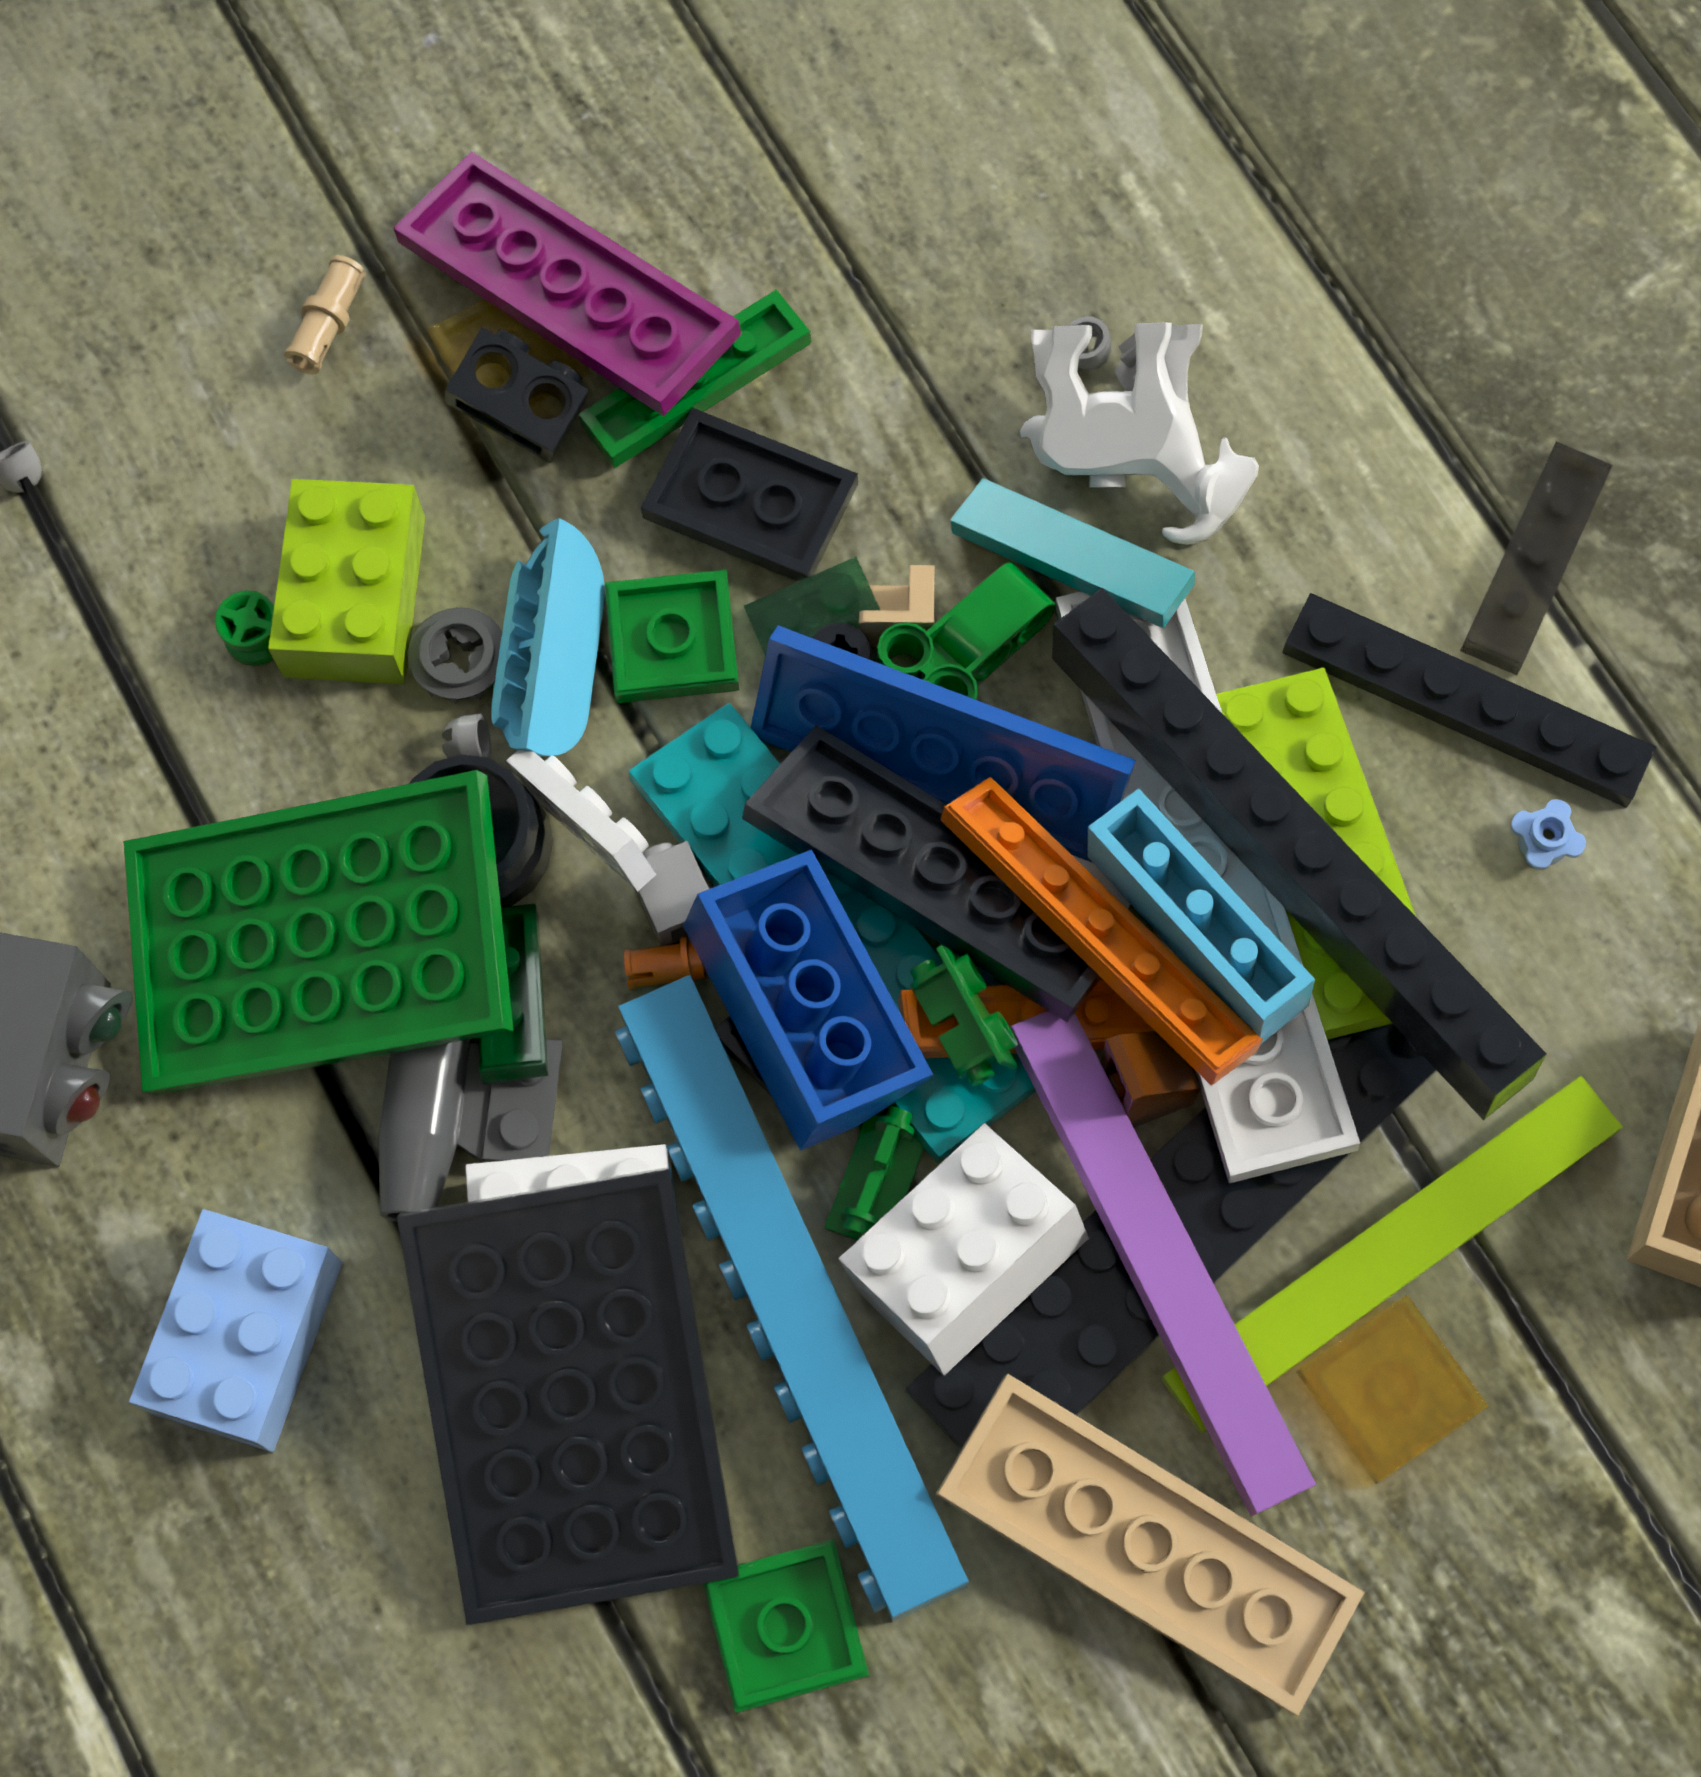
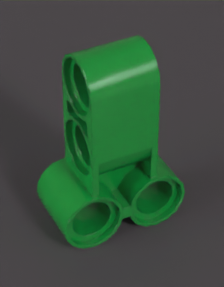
M1008 562L994 571L927 631L917 624L908 622L897 623L887 628L879 638L877 663L977 700V686L1045 626L1055 612L1056 603L1013 563ZM907 654L918 659L919 663L912 667L904 668L892 663L891 658Z

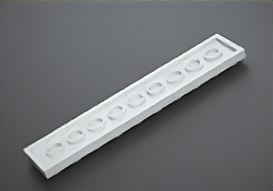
M1077 592L1056 597V611L1059 619L1088 599L1090 595ZM1186 599L1181 603L1164 629L1126 612L1222 713ZM1081 690L1097 746L1136 760L1123 800L1139 788L1303 966L1286 910L1282 904ZM1153 930L1154 935L1172 951V949ZM1313 994L1311 995L1310 1004L1306 1009L1260 1044L1256 1053L1211 1086L1195 1070L1229 1183L1352 1153L1359 1149L1360 1141Z

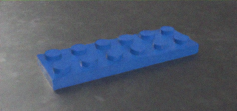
M779 625L768 641L750 727L761 741L792 752L817 725L946 805L991 777L1071 855L1091 863L1093 862L1088 858V827L1123 800L1136 760Z

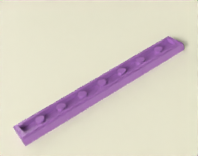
M1046 1011L1011 1026L1010 1028L1018 1043L1014 1048L1250 1516L1252 1517L1315 1486L1316 1483L1076 1014L1074 1013L1070 1020L1066 1022L1050 1011Z

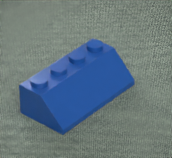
M812 850L696 895L683 927L800 1151L859 1126L932 1077L933 1073Z

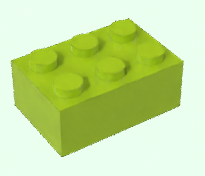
M310 479L291 480L268 648L283 678L406 684L408 650L412 634L425 526V514L414 485Z

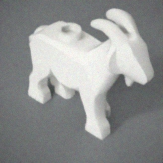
M1168 322L1134 324L1136 377L1133 391H1098L1088 393L1077 372L1079 356L1088 346L1092 336V326H1052V330H1032L1031 341L1034 351L1036 377L1045 391L1047 410L1046 415L1033 416L1026 421L1021 428L1020 436L1021 438L1028 437L1031 440L1034 453L1041 464L1067 476H1089V488L1126 487V475L1156 476L1175 494L1196 519L1193 525L1185 528L1164 527L1162 535L1171 542L1187 545L1210 539L1240 506L1246 493L1258 476L1259 465L1255 458L1235 454L1227 438H1222L1217 462L1210 465L1205 463L1188 399V367L1190 357L1200 343L1203 325L1187 324L1172 326V323Z

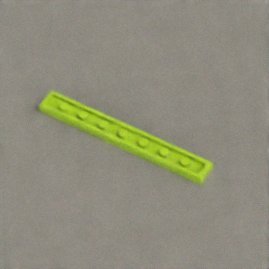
M1579 1076L1234 1324L1266 1387L1617 1134L1623 1126L1586 1080ZM1174 1367L1162 1376L1161 1381L1199 1433L1203 1434L1207 1429L1179 1373Z

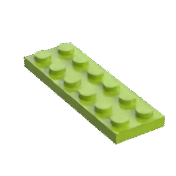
M1325 668L1217 693L1216 696L1222 714L1416 916ZM1286 910L1303 966L1315 979L1312 994L1327 1040L1392 1024L1355 982Z

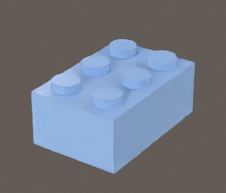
M202 1209L129 1402L151 1415L274 1453L343 1262L329 1247Z

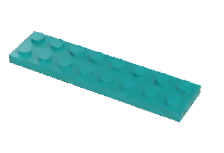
M730 702L628 770L630 782L678 842H688L699 868L715 887L799 855L742 819L745 803L779 767L780 763ZM824 871L899 1010L898 996L901 990H912L910 985L914 979L910 974V970L926 960L933 959L936 966L944 963L943 960L914 926ZM1012 1054L1019 1066L1018 1068L1012 1070L999 1064L997 1061L990 1065L995 1075L988 1081L975 1087H971L967 1077L959 1078L949 1057L925 1059L933 1073L932 1077L890 1106L904 1109L913 1115L910 1126L915 1130L914 1136L934 1161L939 1164L984 1123L989 1127L1036 1092L1018 1054Z

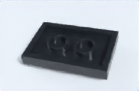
M692 408L641 506V512L645 520L809 585L858 486V473Z

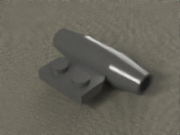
M469 1039L390 1053L378 1133L380 1215L385 1219L398 1222L397 1216L401 1213L438 1207L456 1147L481 1163L549 1156L563 1041L546 1039L549 1076L483 1084L480 1075L478 1041L470 1043Z

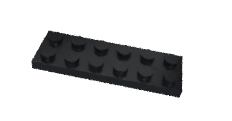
M817 725L745 803L742 816L744 821L797 854L812 850L824 871L960 956L967 954L976 966L1066 1022L1070 1020L1101 979L1067 943L941 821L943 809L946 806L945 803Z

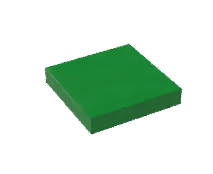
M727 569L605 582L614 692L617 703L739 691Z
M834 1539L738 1565L739 1577L703 1583L736 1714L870 1677Z

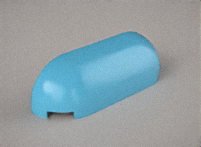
M560 518L549 522L539 530L545 538L534 550L527 564L517 560L514 566L507 596L491 706L492 723L494 726L502 729L504 737L509 743L508 746L515 750L533 751L541 757L566 753L579 742L585 731L589 717L605 598L603 572L593 547L577 528Z

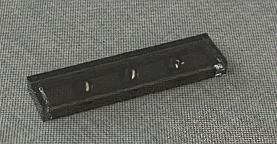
M1557 441L1555 442L1460 649L1461 652L1516 676L1518 675L1613 466L1612 464Z

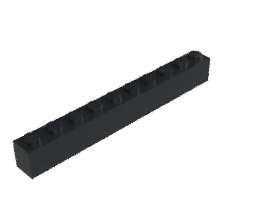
M1103 588L1053 624L1052 659L1483 1121L1534 1080L1547 1053Z

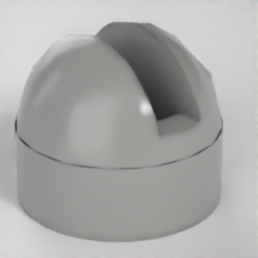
M1081 317L1072 321L1068 326H1092L1091 337H1096L1094 351L1087 353V346L1079 356L1078 369L1095 370L1100 368L1108 361L1112 352V340L1107 326L1103 321L1095 317Z
M30 441L20 442L0 452V485L11 492H24L19 480L26 476L34 486L38 484L42 476V464Z
M482 714L455 718L444 727L442 738L447 740V742L442 745V749L447 758L463 754L488 757L490 759V733L487 722Z

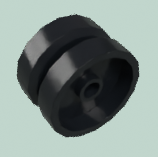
M461 754L435 761L413 777L410 783L475 770L487 775L501 907L513 906L536 888L549 867L553 836L548 815L531 792L521 784L509 769L488 757Z

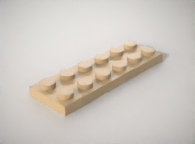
M1009 1374L1004 1375L935 1494L1296 1716H1299L1365 1593Z

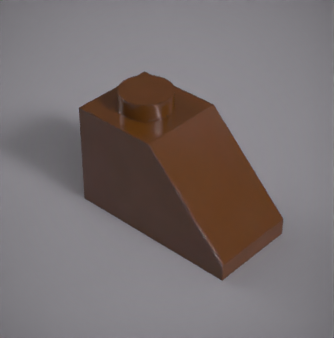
M1156 1031L1119 1034L1106 1039L1100 1063L1133 1128L1194 1105L1200 1091L1195 1069Z

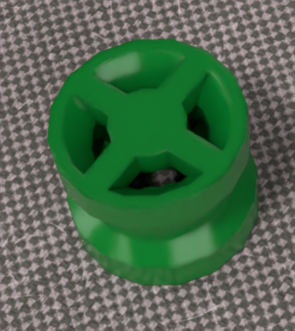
M244 590L228 596L218 607L214 620L217 633L224 641L226 649L234 660L249 666H259L273 660L268 648L274 605L267 596L257 591ZM255 630L262 631L260 634L258 633L255 636L249 637V639H245L248 633H252Z

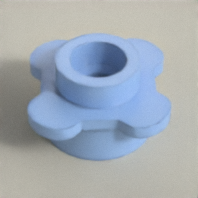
M1558 799L1550 800L1544 809L1533 813L1520 811L1512 819L1511 830L1515 835L1519 836L1520 850L1531 867L1540 870L1546 869L1549 865L1562 860L1564 856L1577 858L1584 851L1586 839L1582 834L1575 831L1569 818L1571 808L1566 802ZM1546 829L1551 830L1554 833V838L1546 839L1543 836V831Z

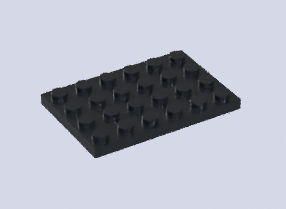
M670 1167L399 1214L397 1221L466 1625L739 1577V1564Z

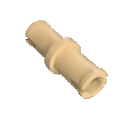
M340 255L333 256L316 294L307 297L301 309L304 318L290 346L287 347L284 358H288L287 363L303 373L313 375L319 373L322 367L321 363L335 335L343 333L350 320L347 311L360 284L363 283L367 275L366 272H363L364 268L353 259Z

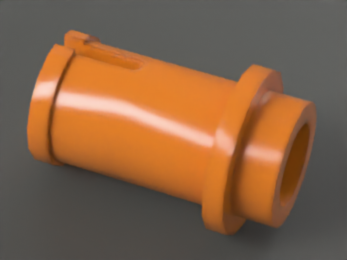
M687 936L680 937V943L635 950H631V948L624 949V967L626 976L629 975V978H627L629 990L669 984L688 975H691L694 984L695 980L706 979V969Z

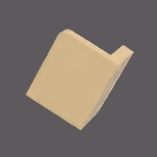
M910 565L909 586L865 585L861 588L859 630L866 636L870 647H878L880 636L887 628L894 624L903 622L913 623L926 631L934 625L935 565Z

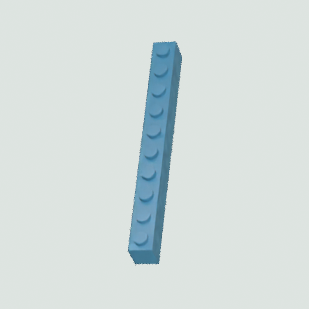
M691 975L618 1006L625 1025L614 1031L629 1066L641 1062L646 1071L650 1084L641 1087V1093L655 1124L666 1119L668 1120L676 1142L667 1145L666 1148L681 1182L693 1177L703 1198L702 1201L692 1206L707 1240L710 1241L720 1236L729 1260L719 1264V1267L734 1301L746 1296L757 1320L746 1324L756 1351L762 1362L774 1357L784 1381L774 1385L773 1388L787 1420L791 1423L801 1418L812 1443L801 1447L811 1474L817 1486L830 1481L840 1506L829 1510V1513L845 1549L858 1544L869 1569L857 1575L873 1612L876 1613L887 1608L892 1622H895L967 1588L969 1581Z

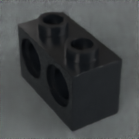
M481 327L445 389V403L551 463L584 406L589 389L580 385L583 380L582 377L570 367L555 360H551L549 365H546L527 354L530 349L529 346L515 335L502 329H498L496 334H493ZM496 363L507 370L510 379L502 387L489 388L479 382L475 373L484 364ZM538 394H550L560 401L563 411L553 419H542L531 411L529 406L530 400Z

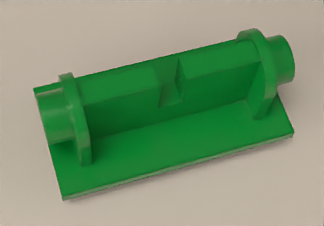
M941 945L936 949L944 963L936 966L933 959H930L910 970V974L914 979L910 987L931 1025L936 1027L953 1016L956 1017L959 1025L938 1038L960 1079L967 1077L971 1087H975L988 1081L995 1075L990 1065L997 1061L999 1064L1012 1070L1019 1067L1010 1052L1012 1048L1018 1045L1017 1040L1002 1014L996 1011L990 1015L979 995V992L987 988L985 981L975 963L967 954L959 958L956 953Z
M888 1106L886 1113L880 1111L863 1123L824 1229L858 1241L907 1195L924 1150L922 1144L914 1136V1128L910 1126L913 1117L910 1112L898 1107Z

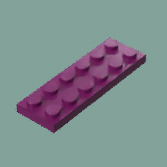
M472 151L393 227L399 244L662 416L666 415L741 336L739 320Z

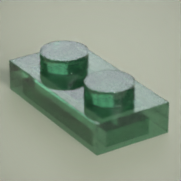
M857 557L744 605L765 656L769 638L778 625L812 638L819 629L829 624L846 623L859 628L860 611H881Z

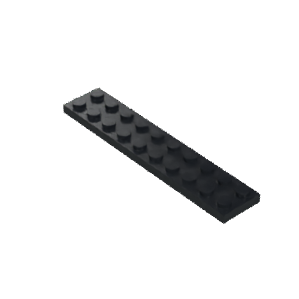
M1393 1023L1327 1040L1360 1145L1437 1072ZM1205 1107L1151 1157L1150 1161L1213 1284H1215L1351 1153L1229 1183ZM1096 1210L1083 1221L1089 1239L945 1376L931 1364L906 1387V1392L960 1450L966 1443L1004 1375H1011L1077 1416L1160 1337Z

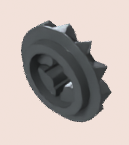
M449 608L433 614L417 628L410 641L408 660L414 679L431 697L436 695L446 698L454 704L460 699L472 696L481 699L484 691L495 683L502 637L500 627L486 614L470 608ZM452 638L455 645H459L464 652L472 649L475 650L468 655L469 672L464 673L463 669L459 670L455 663L443 664L450 659L448 639Z

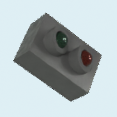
M0 932V1156L60 1167L69 1132L82 1122H86L95 1116L110 1082L109 1071L87 1068L91 1053L118 1035L122 1028V1021L130 1009L132 994L128 991L110 988L111 983L77 946Z

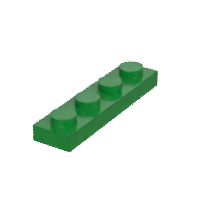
M777 289L733 316L739 320L741 336L665 416L654 411L621 388L578 414L581 426L614 469L683 426L692 408L705 412L811 344V331Z

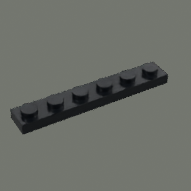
M1312 593L1309 594L1283 648L1282 653L1316 669L1325 668L1326 673L1625 808L1633 800L1656 749V746Z

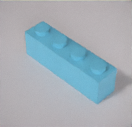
M1139 788L1088 827V858L1181 961L1263 1039L1261 1044L1309 1006L1315 982L1312 975Z

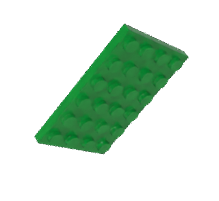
M478 770L123 841L143 1093L158 1095L514 1032L488 777Z

